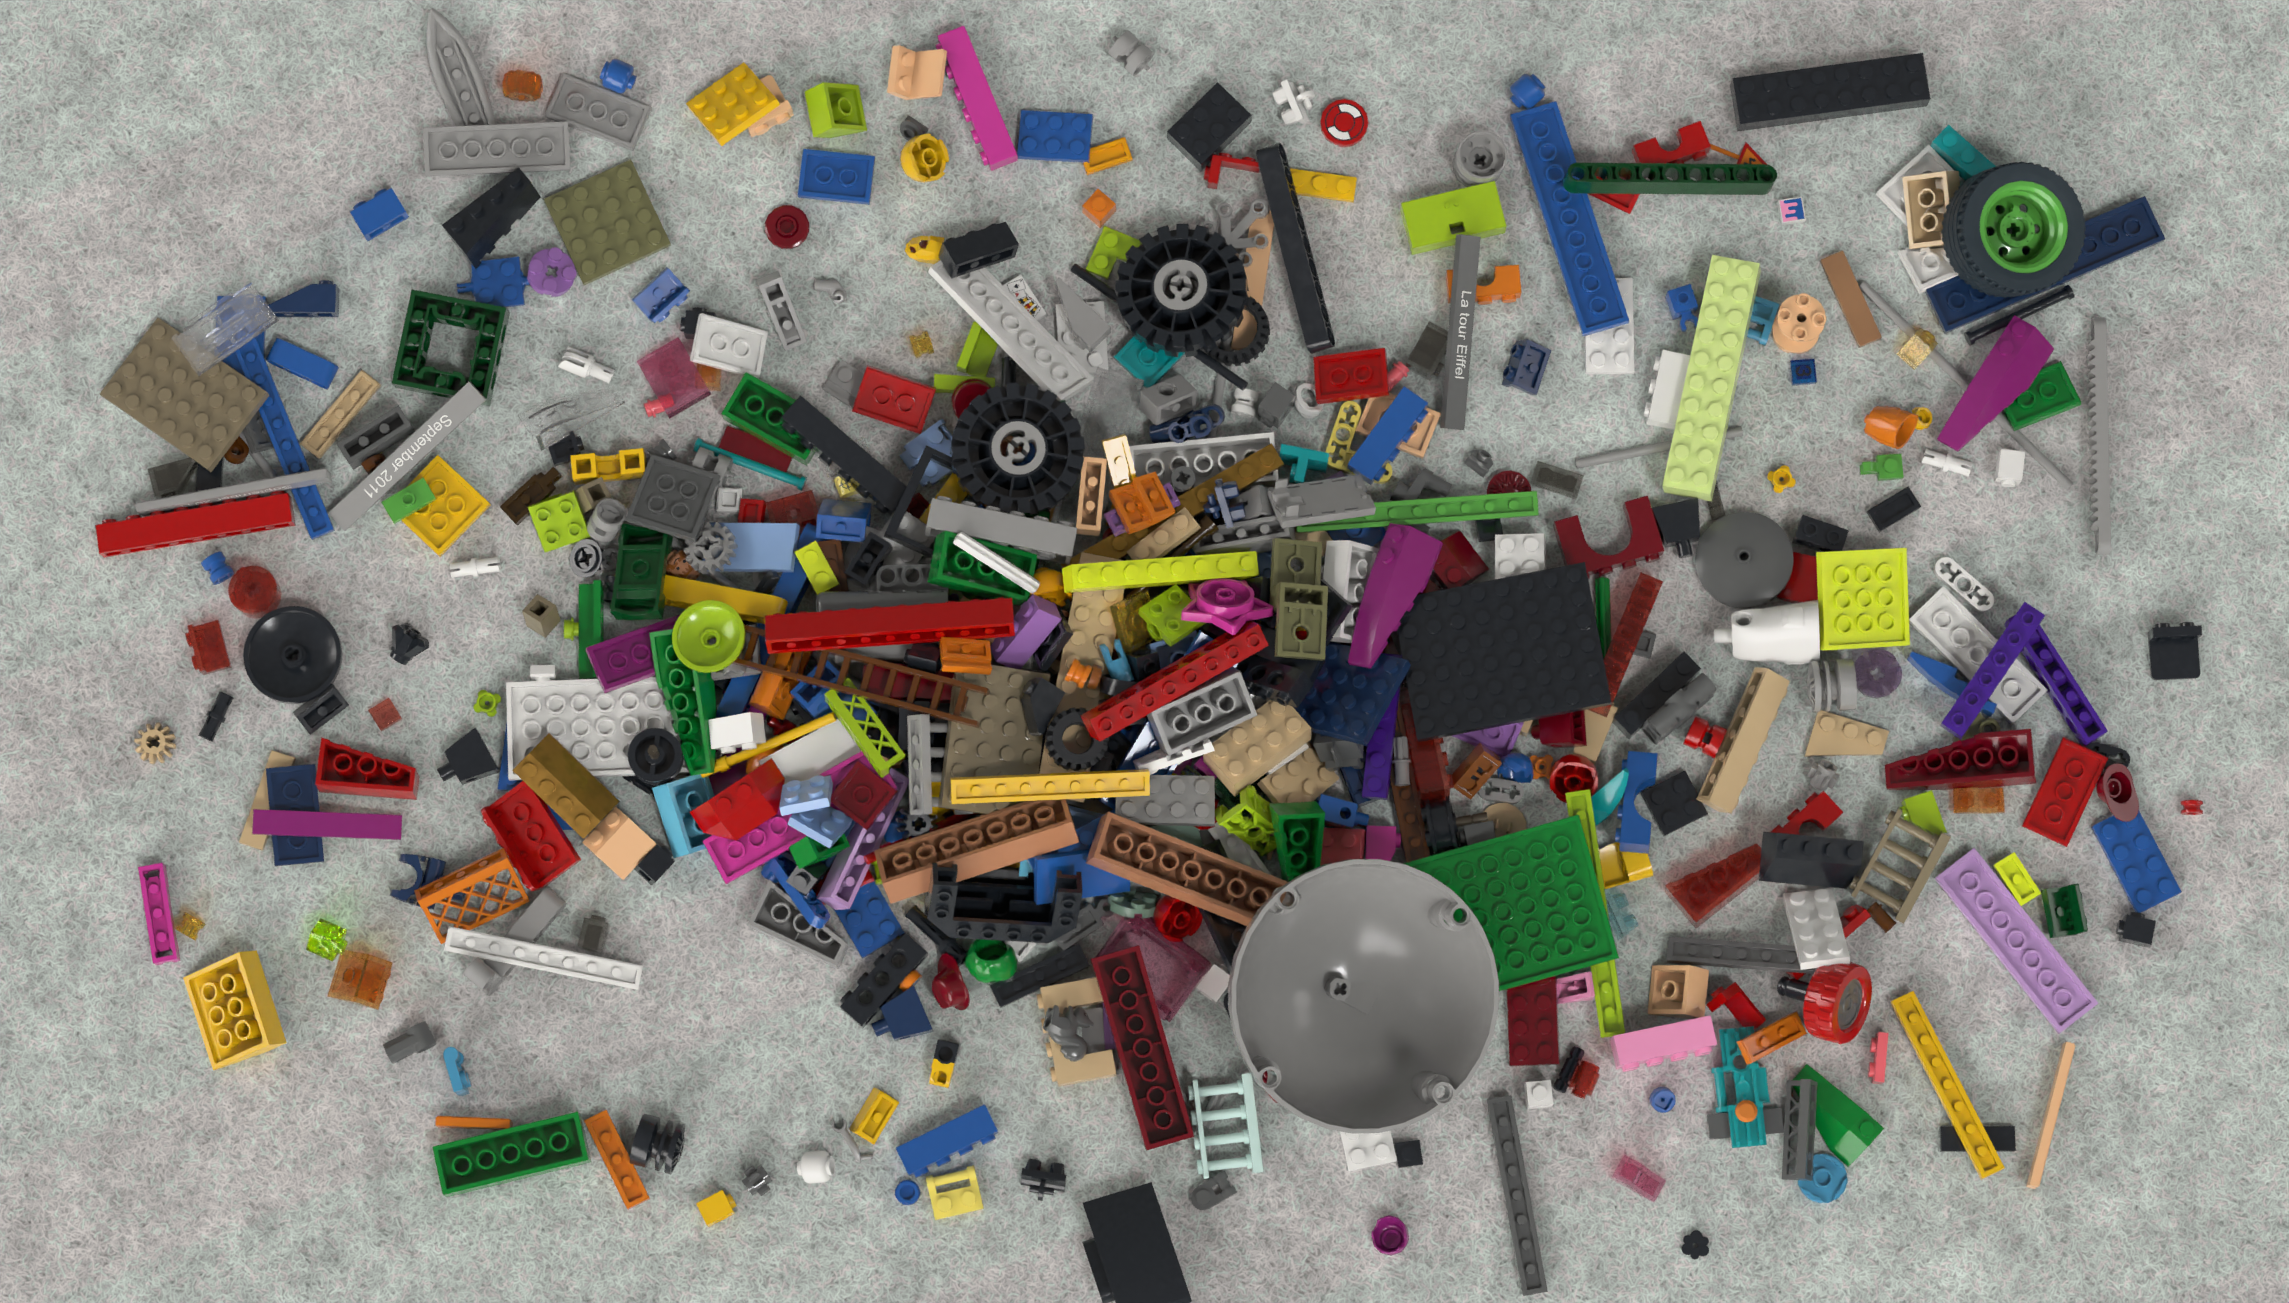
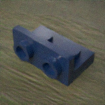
M1529 339L1516 341L1510 351L1511 358L1509 364L1503 371L1502 385L1505 387L1512 386L1530 395H1537L1552 350Z

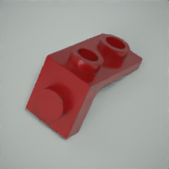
M1218 153V155H1212L1211 166H1206L1204 180L1208 181V188L1217 189L1221 167L1259 173V164L1256 162V159L1251 157L1237 159L1232 158V155L1227 153Z
M1736 982L1726 989L1723 986L1719 987L1711 994L1713 999L1706 1004L1711 1012L1725 1004L1743 1027L1754 1026L1755 1030L1766 1021L1765 1017Z

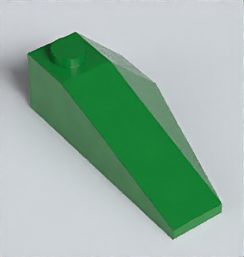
M1806 1064L1793 1080L1811 1079L1818 1082L1815 1126L1823 1137L1829 1151L1849 1167L1884 1128L1866 1111ZM1793 1086L1800 1099V1086Z

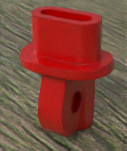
M769 716L767 719V724L773 729L772 733L774 735H780L798 727L785 718L780 720ZM800 736V737H798V738H796V739H793V740H791V741H789V742H786V744H791V743H793V742L799 740V739L802 738L803 736Z

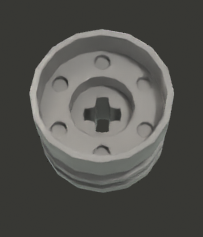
M1480 130L1466 135L1460 142L1452 162L1453 172L1457 180L1465 187L1492 181L1496 182L1504 170L1508 159L1507 147L1503 140L1493 132ZM1481 160V161L1483 162L1482 165L1478 164V165L1476 166V165L1474 164L1475 161L1478 162V161Z
M1853 659L1835 660L1833 671H1830L1827 660H1823L1821 662V672L1819 671L1818 662L1810 661L1806 683L1807 695L1812 711L1820 712L1822 701L1825 712H1829L1832 700H1835L1839 711L1855 710L1857 705V681Z

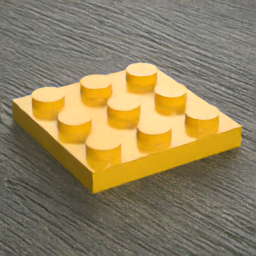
M745 62L686 103L690 111L721 146L780 105L777 98Z
M437 455L408 485L410 486L424 478L436 500L401 521L441 557L491 504Z

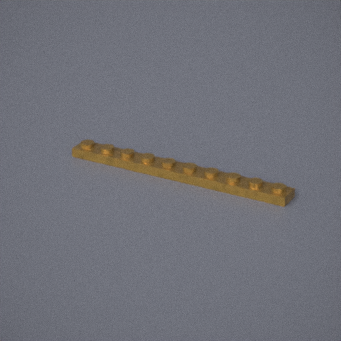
M1271 443L1178 496L1181 505L1175 507V513L1168 518L1129 535L1127 532L1116 537L1112 534L1083 552L1120 560L1129 555L1126 551L1184 507L1192 517L1204 512L1203 505L1208 502L1207 495L1214 494L1215 500H1217L1214 489L1216 486L1215 480L1222 478L1223 483L1236 481L1240 491L1284 466V463ZM1081 553L1072 557L1069 565L1079 564ZM1061 564V567L1064 568L1069 565Z

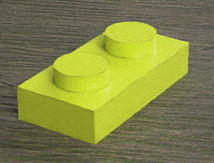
M816 540L794 552L817 595L839 584Z
M2015 852L1993 865L1998 876L2020 906L2041 894Z

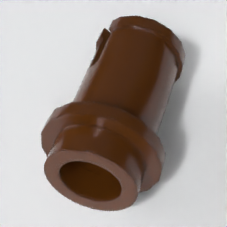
M1875 902L1867 911L1871 918L1887 933L1897 922L1882 908V904L1879 905Z

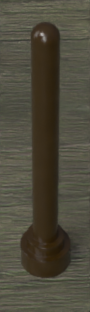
M1208 516L1203 517L1199 521L1201 528L1168 557L1184 556L1204 536L1206 538L1209 535L1213 536L1219 528ZM1149 587L1134 588L1125 596V601L1129 604L1133 603Z

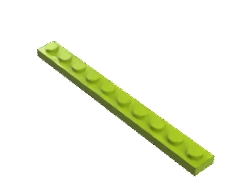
M1591 790L1565 793L1569 817L1580 815L1609 919ZM1615 959L1590 966L1601 1038L1626 1033Z

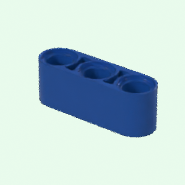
M276 338L266 358V361L324 389H329L339 369L335 364L279 338Z

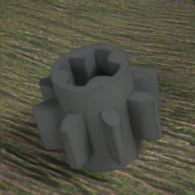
M752 1165L744 1171L747 1177L742 1182L752 1196L757 1192L762 1196L771 1190L768 1184L773 1180L762 1166L756 1170Z

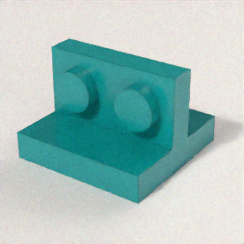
M1281 444L1279 456L1284 465L1292 466L1289 483H1304L1307 469L1326 473L1329 453Z

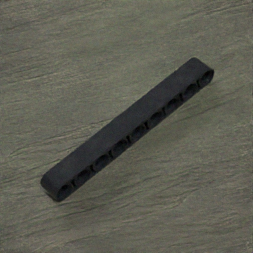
M1276 143L1257 150L1256 156L1306 347L1313 354L1335 347V338L1287 155L1283 145Z

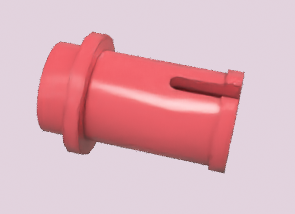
M1400 361L1393 363V368L1388 372L1389 392L1392 391L1403 377L1407 378V373L1410 371Z
M671 393L652 401L648 399L647 403H644L648 417L653 416L654 418L656 414L676 408Z

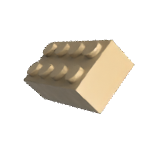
M1269 700L1256 710L1257 716L1236 725L1214 741L1212 745L1215 751L1203 754L1204 763L1234 797L1311 740V727L1292 706H1283L1276 701Z

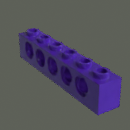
M2023 603L1942 721L1941 727L1960 740L1962 739L2045 617L2043 613L2028 603Z
M2012 616L2011 618H2009V619L2004 623V626H2005L2006 628H2007V626L2010 624V622L2012 621V619L2014 618V616ZM2039 625L2021 653L2041 684L2047 689L2046 692L2079 744L2085 747L2105 735L2108 730L2041 625Z

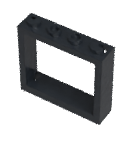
M926 445L884 537L932 559L933 549L897 533L930 460L953 471L951 466L952 457Z

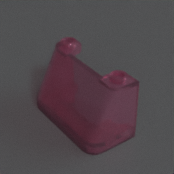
M1135 914L1134 918L1123 917L1096 957L1139 945L1160 1019L1171 1022L1211 969L1212 964L1184 941L1172 942L1164 938L1157 930L1152 917L1142 918V914Z

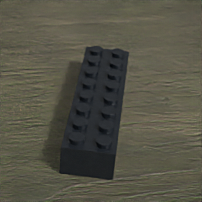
M1923 53L1732 78L1730 84L1737 132L1926 107L1931 99Z

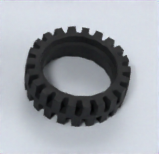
M1251 296L1248 300L1247 311L1254 316L1257 322V332L1254 340L1247 347L1239 351H1227L1217 346V348L1207 352L1210 357L1221 364L1224 363L1226 366H1231L1232 364L1241 366V363H1250L1252 358L1256 359L1259 357L1258 354L1260 352L1263 353L1265 344L1269 342L1270 324L1262 306Z

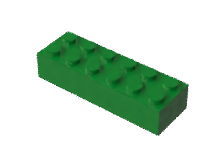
M579 1112L432 1147L442 1194L445 1197L592 1162L582 1117Z

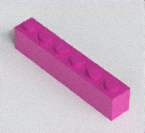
M965 26L938 35L939 44L935 45L936 49L947 51L946 62L948 65L945 66V71L949 80L954 79L956 87L953 88L957 101H963L965 108L962 109V113L966 122L971 121L974 130L970 132L975 144L980 143L983 151L979 152L984 166L989 165L990 170L993 171L1018 161L1017 153Z

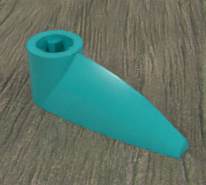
M1627 768L1622 770L1592 796L1596 826L1607 819L1620 802L1628 781L1629 771Z

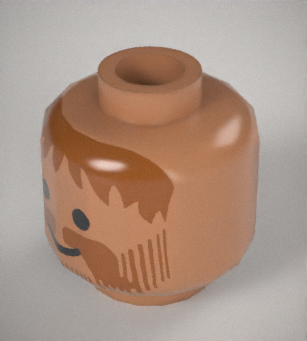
M675 549L668 555L666 575L696 580L700 575L698 570L695 571L691 564L687 562V555L684 549L679 551Z

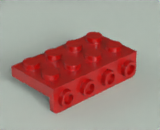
M524 781L490 806L481 809L484 823L492 829L496 836V842L505 849L512 866L521 875L523 885L531 891L543 889L581 861V858L547 804Z

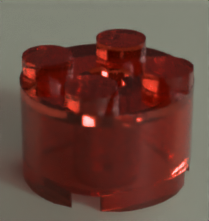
M260 566L239 568L231 578L228 587V594L232 604L249 618H262L267 613L277 609L281 601L282 593L278 581L268 570ZM257 588L260 592L252 596L250 592Z

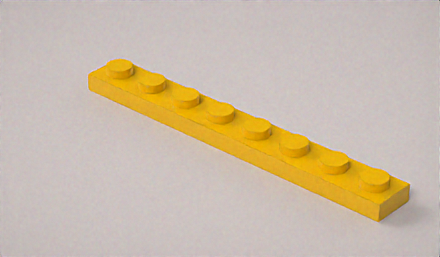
M1149 769L953 777L950 778L951 804L1150 796Z
M1914 990L1892 1000L1890 1003L1980 1179L1982 1180L2003 1170L2005 1167Z

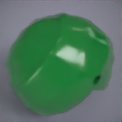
M976 939L970 945L965 959V966L970 974L979 982H999L1007 980L1015 974L1018 959L1013 947L1005 944L1003 941Z

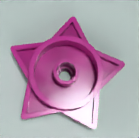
M1212 579L1202 584L1189 583L1188 593L1192 601L1182 610L1181 620L1212 623L1226 632L1235 635L1247 621L1273 616V606L1255 598L1253 589L1248 586L1245 580Z

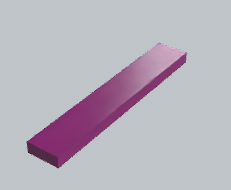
M253 809L252 835L401 840L402 815Z

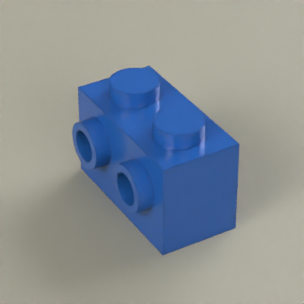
M392 188L378 191L373 199L367 202H359L353 207L354 210L350 211L367 242L409 218Z

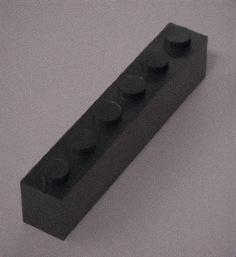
M800 395L781 417L780 421L783 423L781 427L790 435L795 433L800 437V443L809 451L814 449L820 455L818 457L819 460L826 466L830 467L832 465L838 470L837 475L847 483L851 481L856 485L857 488L855 490L865 499L870 497L875 502L874 506L884 515L886 513L891 515L896 510L907 486Z

